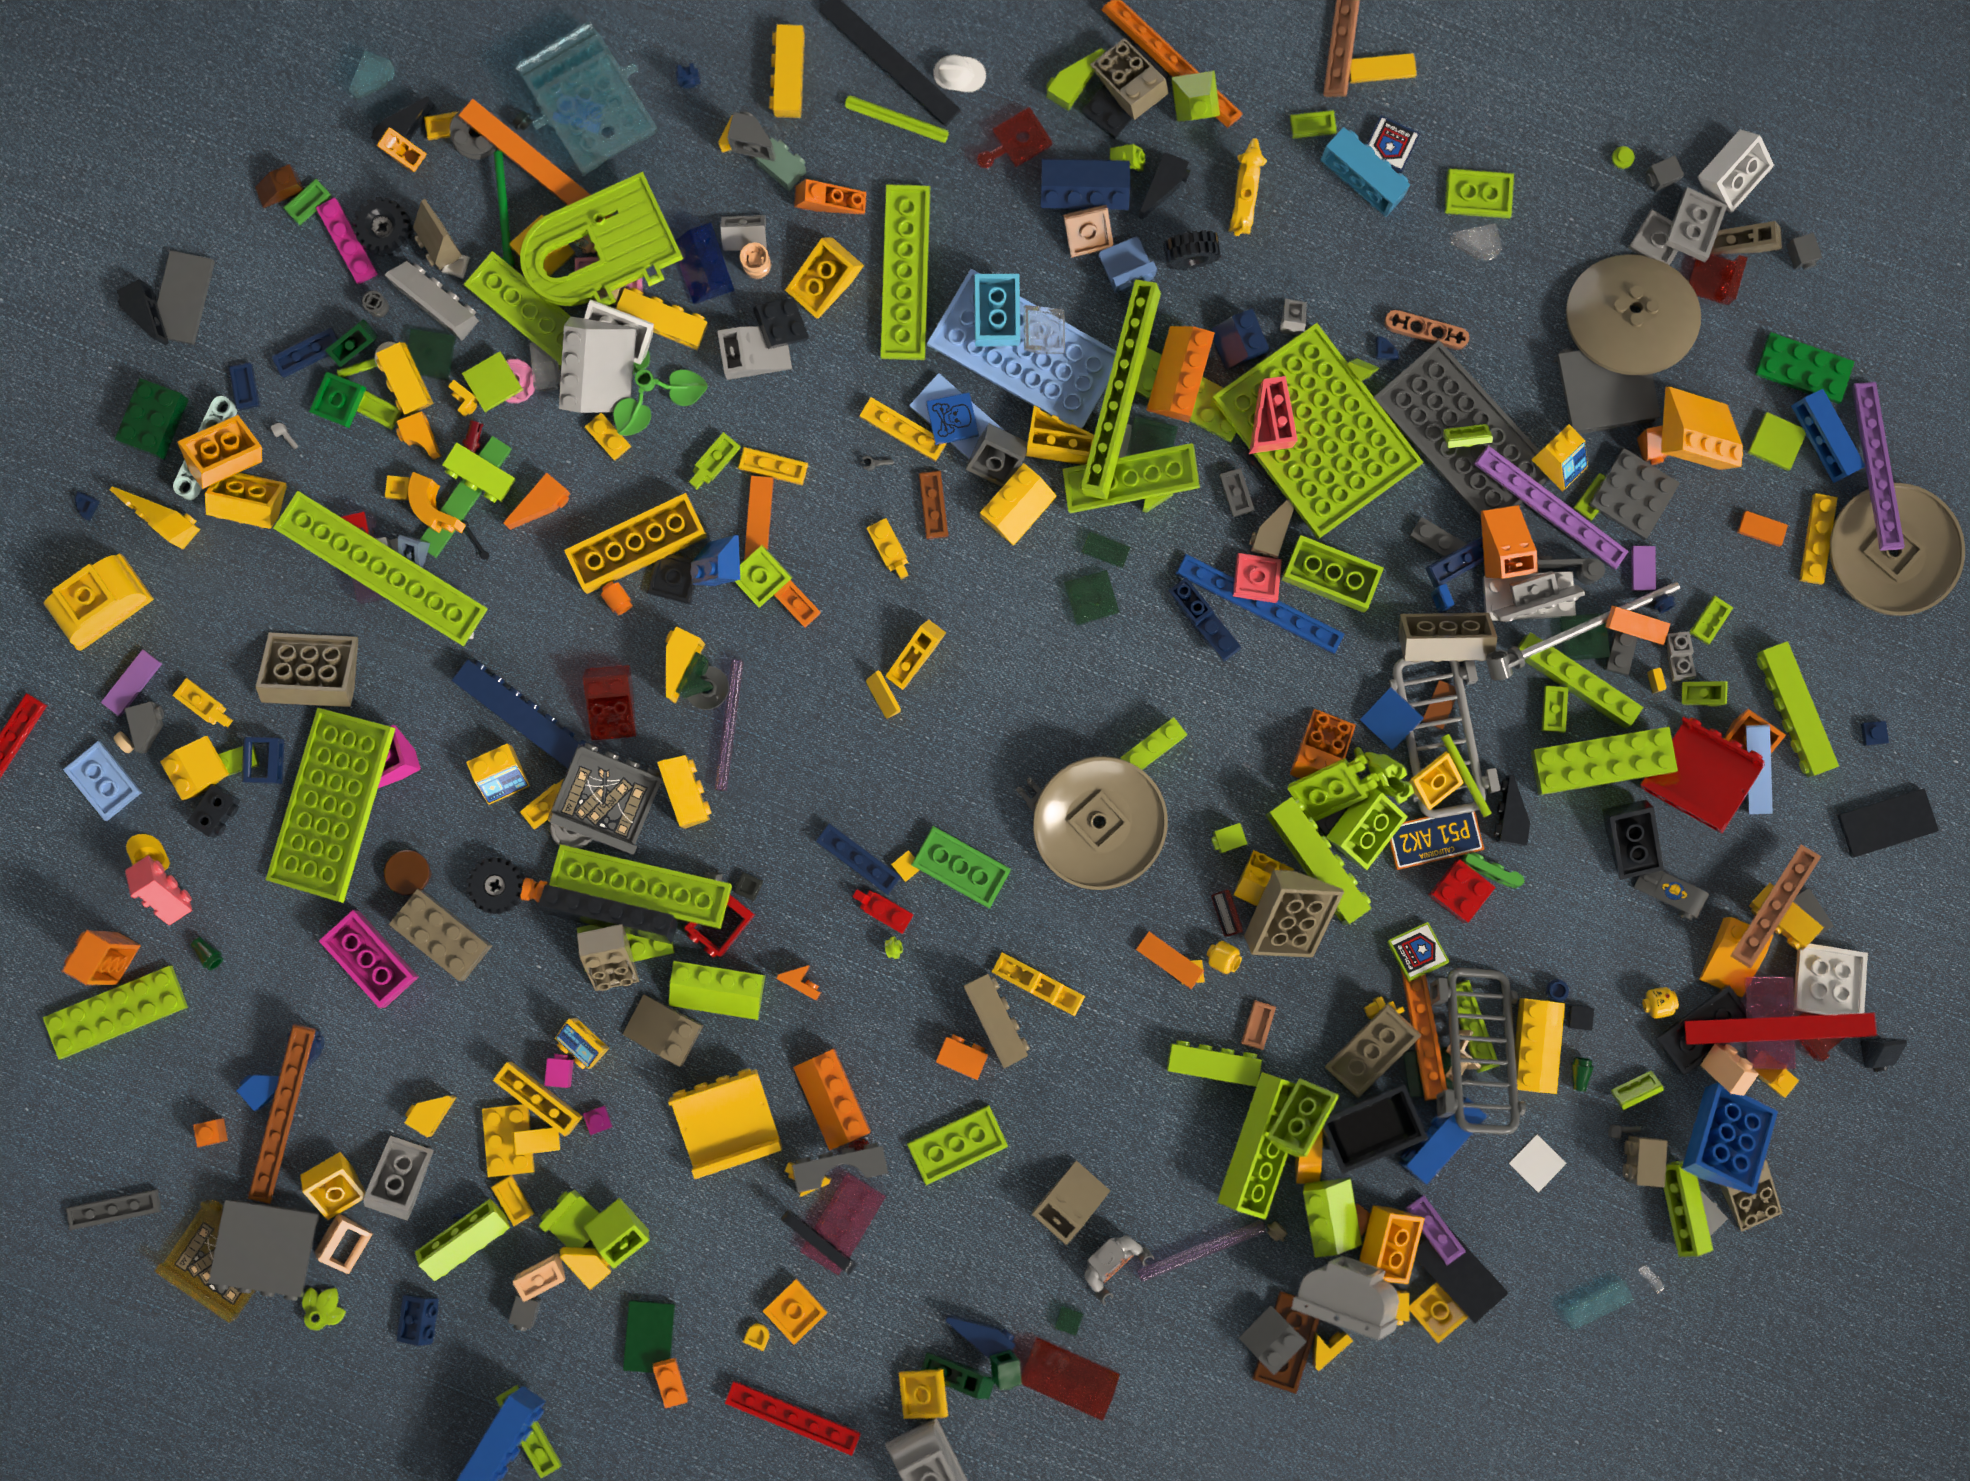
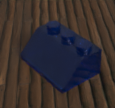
M711 222L692 228L675 240L683 257L678 262L693 305L735 291Z

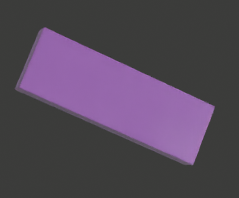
M142 649L101 703L121 717L125 712V708L130 706L162 663Z
M1424 1195L1405 1208L1408 1213L1425 1218L1422 1232L1446 1265L1466 1252Z

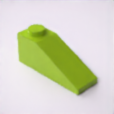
M1102 48L1060 71L1056 78L1052 77L1046 85L1047 98L1069 111L1095 73L1090 64L1102 56L1105 50Z

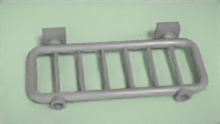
M1404 657L1399 659L1393 667L1394 679L1389 680V684L1406 701L1407 697L1404 686L1453 677L1456 695L1409 704L1412 707L1457 699L1461 716L1418 724L1414 729L1462 721L1465 738L1453 740L1454 744L1466 743L1470 760L1464 761L1466 765L1471 764L1473 779L1484 800H1486L1485 789H1488L1489 794L1499 792L1500 785L1496 768L1486 770L1484 772L1485 776H1482L1463 680H1466V685L1475 684L1478 681L1474 660H1464L1462 667H1460L1458 661H1449L1452 673L1403 682L1402 669L1404 666L1428 661L1410 662L1404 661ZM1412 731L1406 737L1413 777L1423 770L1420 767L1417 751L1444 747L1443 742L1416 747L1414 732ZM1462 784L1456 790L1468 787L1466 786V784ZM1412 794L1413 802L1418 801L1421 812L1430 818H1442L1479 810L1475 801L1463 805L1428 810L1419 798Z

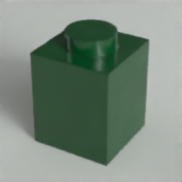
M1011 1350L990 1355L992 1381L1000 1391L1010 1390L1015 1386L1022 1385L1020 1362Z

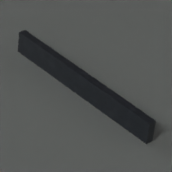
M827 0L819 8V12L945 127L961 112V109L842 0Z

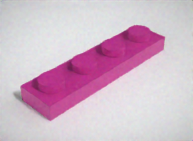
M334 197L316 207L358 285L378 275L366 251L357 240V236L354 234L353 228L338 200Z

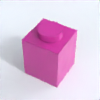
M554 1054V1058H547L545 1086L571 1087L573 1060L568 1059V1055Z

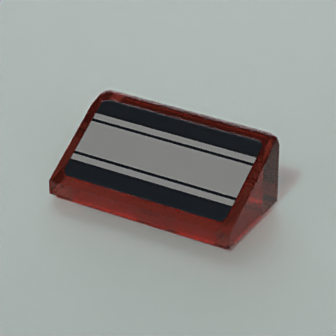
M1226 889L1212 894L1211 898L1224 936L1228 937L1241 933L1243 929L1230 890Z

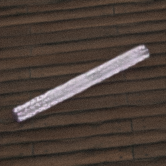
M732 659L730 666L729 693L726 698L715 781V790L727 791L744 664L742 660Z
M1259 1220L1143 1267L1137 1273L1140 1280L1144 1282L1265 1233L1266 1228L1264 1223Z

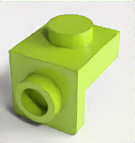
M1134 144L1110 148V160H1130V169L1144 170L1145 154L1143 149Z

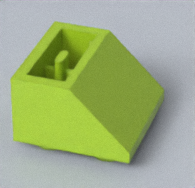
M618 1198L584 1225L597 1251L613 1269L649 1241V1229L621 1198Z

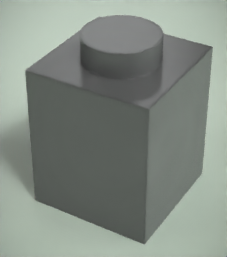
M1676 156L1650 166L1646 171V181L1650 187H1653L1655 192L1679 182L1684 176Z
M1814 233L1794 238L1786 245L1794 269L1803 268V270L1813 268L1816 266V262L1822 258Z
M518 1294L515 1298L508 1323L514 1324L513 1328L521 1331H527V1328L531 1329L534 1327L542 1299L532 1297L523 1302Z

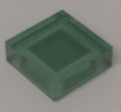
M1061 1306L1054 1328L1076 1336L1083 1313Z

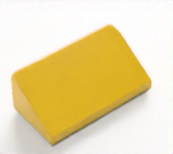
M879 670L866 680V683L885 718L888 719L899 713L901 709L882 673Z

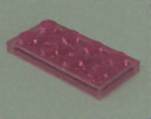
M1745 977L1746 1019L1794 1016L1793 977ZM1795 1040L1747 1042V1060L1753 1064V1069H1796Z
M847 1173L814 1229L850 1257L885 1200L886 1195ZM805 1242L800 1252L839 1276L842 1269L809 1242Z

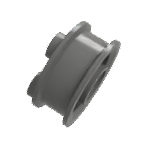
M463 109L460 110L453 117L450 124V135L455 148L460 154L469 159L478 160L489 157L497 148L482 135L476 138L469 135L473 128L459 118V114Z

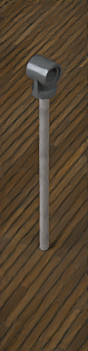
M1674 582L1619 608L1633 611L1665 594L1669 595L1680 590V585L1678 582ZM1610 611L1520 651L1518 647L1514 646L1508 649V651L1498 650L1489 653L1486 656L1490 678L1492 680H1504L1513 675L1512 667L1520 669L1524 667L1526 658L1606 623Z

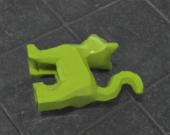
M1355 748V757L1363 754L1368 761L1364 765L1368 764L1370 773L1376 772L1380 778V781L1376 782L1378 786L1374 789L1382 792L1384 795L1394 797L1398 804L1406 801L1409 796L1414 794L1412 785L1408 781L1401 780L1407 775L1402 764L1386 754H1376L1373 752H1365L1364 754L1361 748Z

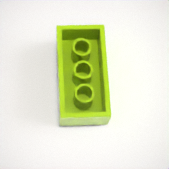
M1300 535L1283 574L1282 581L1364 613L1369 608L1384 568Z

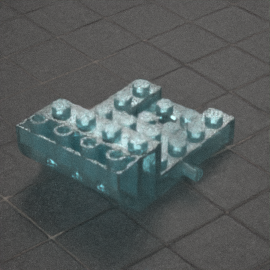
M589 21L513 65L516 74L535 105L539 106L542 111V116L531 122L535 130L546 124L552 127L582 177L600 167L601 163L635 143H641L658 133V128L628 81V76L638 71L637 66L633 62L622 69L601 35ZM605 127H611L615 131L611 138H605L602 135V130Z

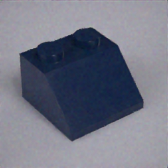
M1252 308L1231 316L1209 330L1215 332L1213 342L1225 371L1267 355L1269 350Z

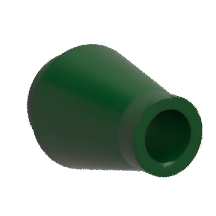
M201 937L191 943L190 946L196 953L203 968L213 970L222 963V953Z
M1574 1057V1062H1571L1573 1090L1586 1092L1594 1069L1592 1059Z

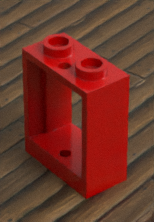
M729 895L727 905L744 919L721 948L695 929L698 925L697 923L689 922L684 928L688 931L687 936L695 943L701 941L706 946L704 950L712 957L716 955L722 957L755 916L752 911L732 895Z

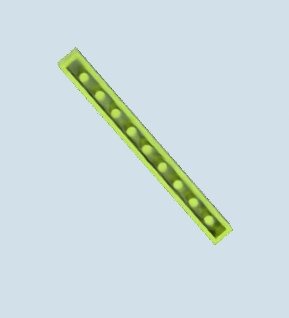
M1135 280L1081 484V489L1089 497L1108 499L1161 295L1155 282Z

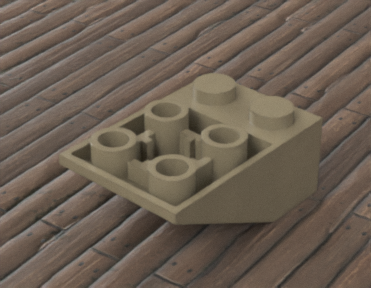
M1125 38L1090 64L1119 105L1134 120L1168 94L1166 79Z
M622 924L577 934L579 956L595 991H605L613 987L629 986L632 983L639 982L628 937Z
M1766 1159L1756 1194H1750L1719 1184L1741 1232L1782 1214Z
M1076 1160L1034 1208L1032 1215L1067 1245L1109 1194L1110 1190Z

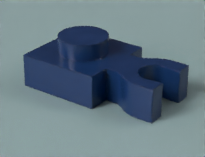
M689 63V67L677 65L676 75L679 87L689 89L701 84L698 68H694L693 63Z

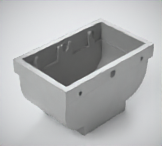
M1340 1256L1305 1276L1298 1296L1294 1297L1292 1309L1380 1340L1396 1329L1399 1298L1395 1288L1389 1282L1383 1280L1385 1270Z
M933 1418L885 1443L902 1481H968L937 1418Z

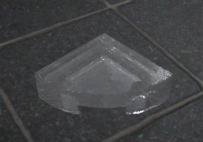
M1646 1265L1638 1269L1643 1278L1658 1294L1664 1290L1660 1278Z

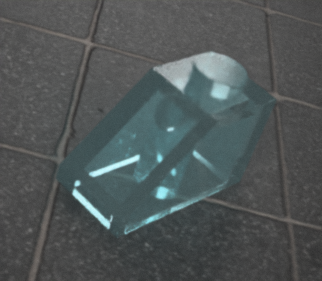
M364 51L349 88L352 96L360 99L385 88L388 81L392 80L395 72L391 61L382 56Z

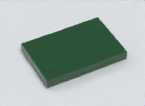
M629 1301L623 1371L654 1373L653 1363L671 1359L675 1303Z

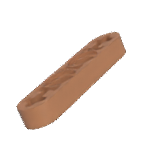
M1399 310L1390 311L1384 320L1385 327L1391 332L1434 344L1440 341L1445 347L1455 350L1463 349L1469 341V334L1463 328ZM1396 316L1398 317L1397 321L1404 323L1405 319H1408L1405 329H1402L1404 324L1397 323L1396 326H1393L1392 321L1389 319ZM1414 321L1419 322L1422 326V330L1418 333L1413 332L1410 328V324ZM1435 327L1440 328L1443 331V337H1433L1431 330ZM1448 331H1451L1449 336L1456 337L1457 334H1460L1461 339L1464 341L1458 344L1455 338L1449 337L1448 341H1445V338L1448 335Z

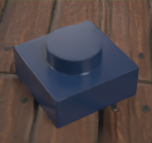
M1886 721L1861 724L1864 746L1889 743Z

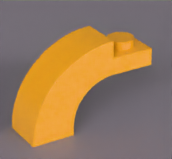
M413 472L409 481L408 497L414 514L437 533H440L441 529L453 533L454 530L462 533L466 525L459 519L445 514L437 508L436 495L440 486L432 479Z
M1322 1129L1307 1157H1296V1184L1320 1181Z

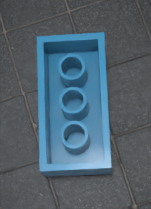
M1344 127L1328 143L1321 157V161L1385 217L1404 198L1410 186L1408 179L1403 174L1395 172L1387 160L1380 159L1371 146L1368 144L1364 145L1358 140L1355 132Z

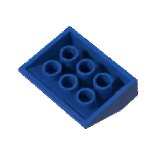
M1719 1082L1705 1087L1681 1169L1701 1179L1750 1194H1756L1778 1111L1747 1095L1729 1093Z

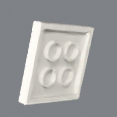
M1809 944L1803 951L1798 949L1793 1010L1822 1015L1864 1013L1868 953Z

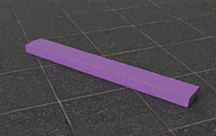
M1876 382L1854 383L1852 385V392L1880 551L1903 549L1905 545Z
M1489 445L1484 448L1474 462V465L1613 570L1617 569L1629 552Z

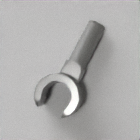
M277 423L271 426L276 437L283 435L294 450L299 447L290 437L284 424Z

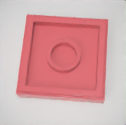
M1238 553L1236 557L1233 597L1277 603L1282 559Z

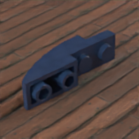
M1187 577L1169 589V593L1187 619L1223 662L1241 650L1240 644L1217 618L1213 609Z

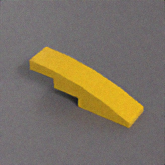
M1003 952L992 970V973L1073 1016L1076 1015L1085 998L1084 995Z

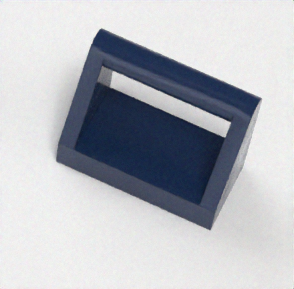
M244 737L241 782L282 784L284 740L280 738ZM253 743L269 744L267 778H251Z

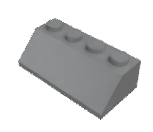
M406 261L385 274L396 289L461 341L479 322L475 317V310L467 304L463 307L457 302L459 298L450 290L447 293L441 289L443 285L434 277L431 279L427 278L424 275L426 271L415 263L412 266Z

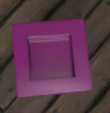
M606 1106L583 1114L590 1135L613 1127Z

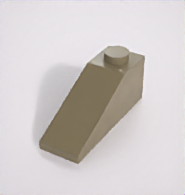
M1776 221L1718 230L1710 255L1759 253L1782 249L1781 227Z
M1289 499L1259 527L1257 533H1252L1249 545H1252L1251 552L1277 559L1294 509Z

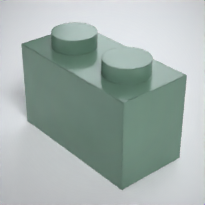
M771 138L770 141L776 156L775 161L755 157L756 164L790 191L806 173L805 161L798 154L792 155L784 142L781 140L777 142L774 138Z

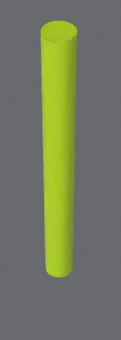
M1449 734L1443 736L1441 739L1483 817L1492 814Z

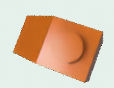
M1663 425L1648 428L1637 437L1641 457L1644 461L1650 462L1651 465L1664 462V459L1668 456L1661 453Z

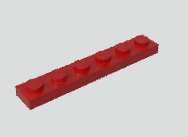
M735 1380L725 1401V1404L851 1456L861 1435V1432Z

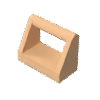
M338 1214L335 1216L314 1254L318 1261L349 1274L373 1233L349 1218ZM351 1229L362 1235L343 1264L331 1257L346 1230Z
M556 1253L516 1275L513 1283L523 1302L565 1281L566 1278L560 1255Z

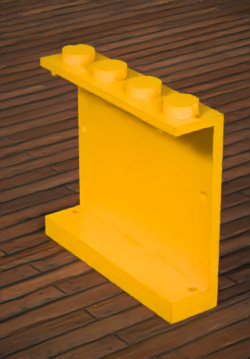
M749 1068L743 1069L738 1072L737 1076L729 1078V1075L717 1078L715 1083L709 1085L707 1082L694 1086V1090L688 1092L685 1090L677 1091L669 1099V1106L672 1105L693 1166L692 1173L694 1179L782 1151V1144L757 1069L752 1071Z

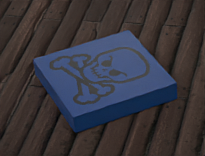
M970 393L926 401L935 445L979 437Z

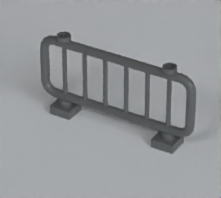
M1463 967L1455 968L1450 971L1447 978H1438L1430 983L1431 1006H1441L1448 1001L1453 1090H1444L1436 1095L1437 1116L1439 1118H1447L1455 1113L1458 1126L1470 1133L1512 1134L1519 1126L1520 1115L1523 1116L1526 1111L1525 1103L1518 1101L1512 1004L1517 1003L1518 994L1516 991L1511 990L1509 979L1501 971ZM1463 976L1497 979L1501 983L1502 994L1456 991V978ZM1457 996L1502 999L1503 1016L1458 1013ZM1458 1018L1504 1021L1505 1038L1459 1035ZM1459 1040L1505 1043L1506 1061L1460 1058ZM1461 1062L1507 1065L1508 1083L1462 1080ZM1462 1085L1507 1087L1509 1105L1463 1103ZM1464 1107L1510 1110V1123L1508 1125L1468 1123L1464 1118Z

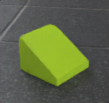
M1358 358L1347 363L1359 381L1369 378L1379 369V367Z

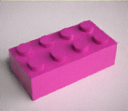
M352 910L319 940L379 1008H386L419 978L360 911Z

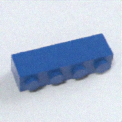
M1824 389L1804 397L1791 405L1833 483L1866 467Z

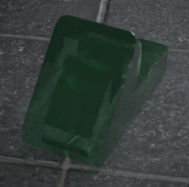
M696 652L676 690L682 698L714 688L709 682L700 678L701 675H705L709 666L708 659L704 655Z

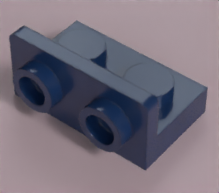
M403 1295L396 1341L416 1346L431 1345L435 1336L439 1299Z

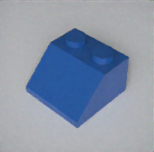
M739 535L711 541L705 545L691 562L690 573L693 585L717 586L740 580Z

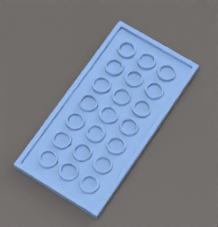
M970 269L930 337L927 346L1030 405L1039 407L1041 411L1051 416L1055 415L1059 417V420L1082 429L1108 385L1116 351L1020 297L1019 346H975L974 277L975 274L980 273Z

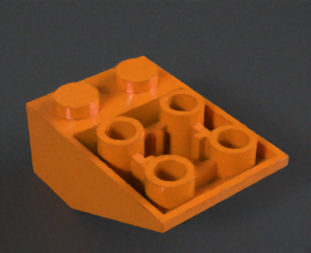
M1519 505L1481 511L1485 578L1504 579L1538 573L1537 550Z
M1314 709L1295 756L1290 775L1301 779L1344 759L1356 725Z

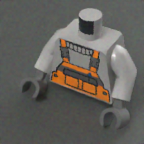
M1129 1236L1109 1239L1087 1260L1088 1268L1084 1273L1085 1279L1094 1290L1095 1296L1104 1305H1106L1104 1302L1105 1297L1109 1295L1113 1298V1294L1103 1284L1134 1255H1137L1144 1266H1148L1145 1261L1147 1258L1151 1257L1154 1259L1148 1248H1142L1140 1244Z

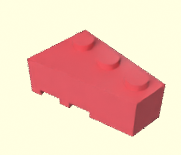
M1286 376L1263 379L1259 386L1249 454L1293 448L1298 441Z
M148 855L125 870L130 895L134 899L138 896L144 900L141 902L142 905L146 908L151 906L154 909L153 913L168 925H171L192 911L190 904L192 898L185 889L181 890L178 887L176 879L172 875L168 876L159 861L154 862Z

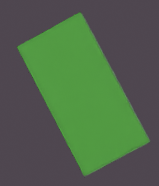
M315 179L283 208L301 225L317 211L316 207L327 202L332 195Z

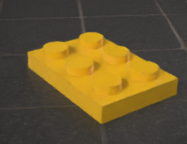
M524 1104L483 1108L482 1116L488 1177L535 1172L533 1153L514 1155L512 1132L531 1130L529 1108Z

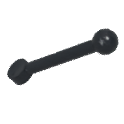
M466 520L461 521L466 525L464 529L480 551V557L483 560H488L490 554L484 551L468 527L469 523Z

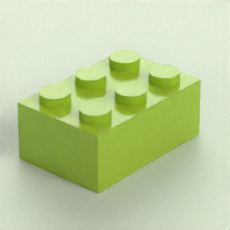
M1376 789L1368 790V798L1351 805L1326 837L1350 861L1366 870L1372 865L1408 817L1382 792Z

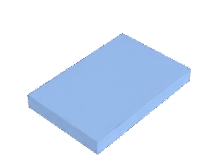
M97 741L63 769L104 821H108L142 793L101 741Z

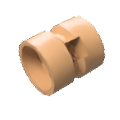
M755 242L743 247L740 253V260L746 275L754 279L766 276L771 268L766 248L760 243Z

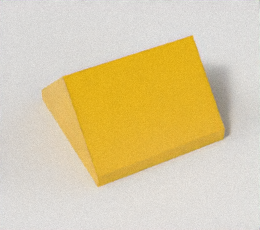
M1447 751L1408 781L1413 787L1414 794L1428 810L1432 809L1464 783Z

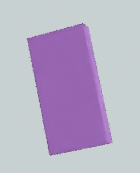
M1655 546L1631 547L1632 591L1656 590Z

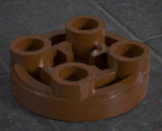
M403 850L393 854L387 861L384 869V878L391 890L401 895H413L417 889L423 890L432 875L426 858L420 853L411 850Z

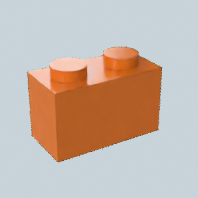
M952 1034L951 1038L946 1037L936 1062L978 1080L988 1057V1054L984 1053L986 1048L974 1043L972 1047L963 1044L965 1039Z

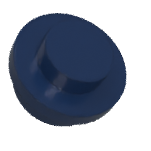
M1665 594L1655 600L1656 604L1653 608L1658 610L1660 614L1669 611L1676 605L1674 603V596L1668 597Z
M1552 980L1546 986V995L1554 1002L1565 1000L1569 994L1568 985L1562 980Z

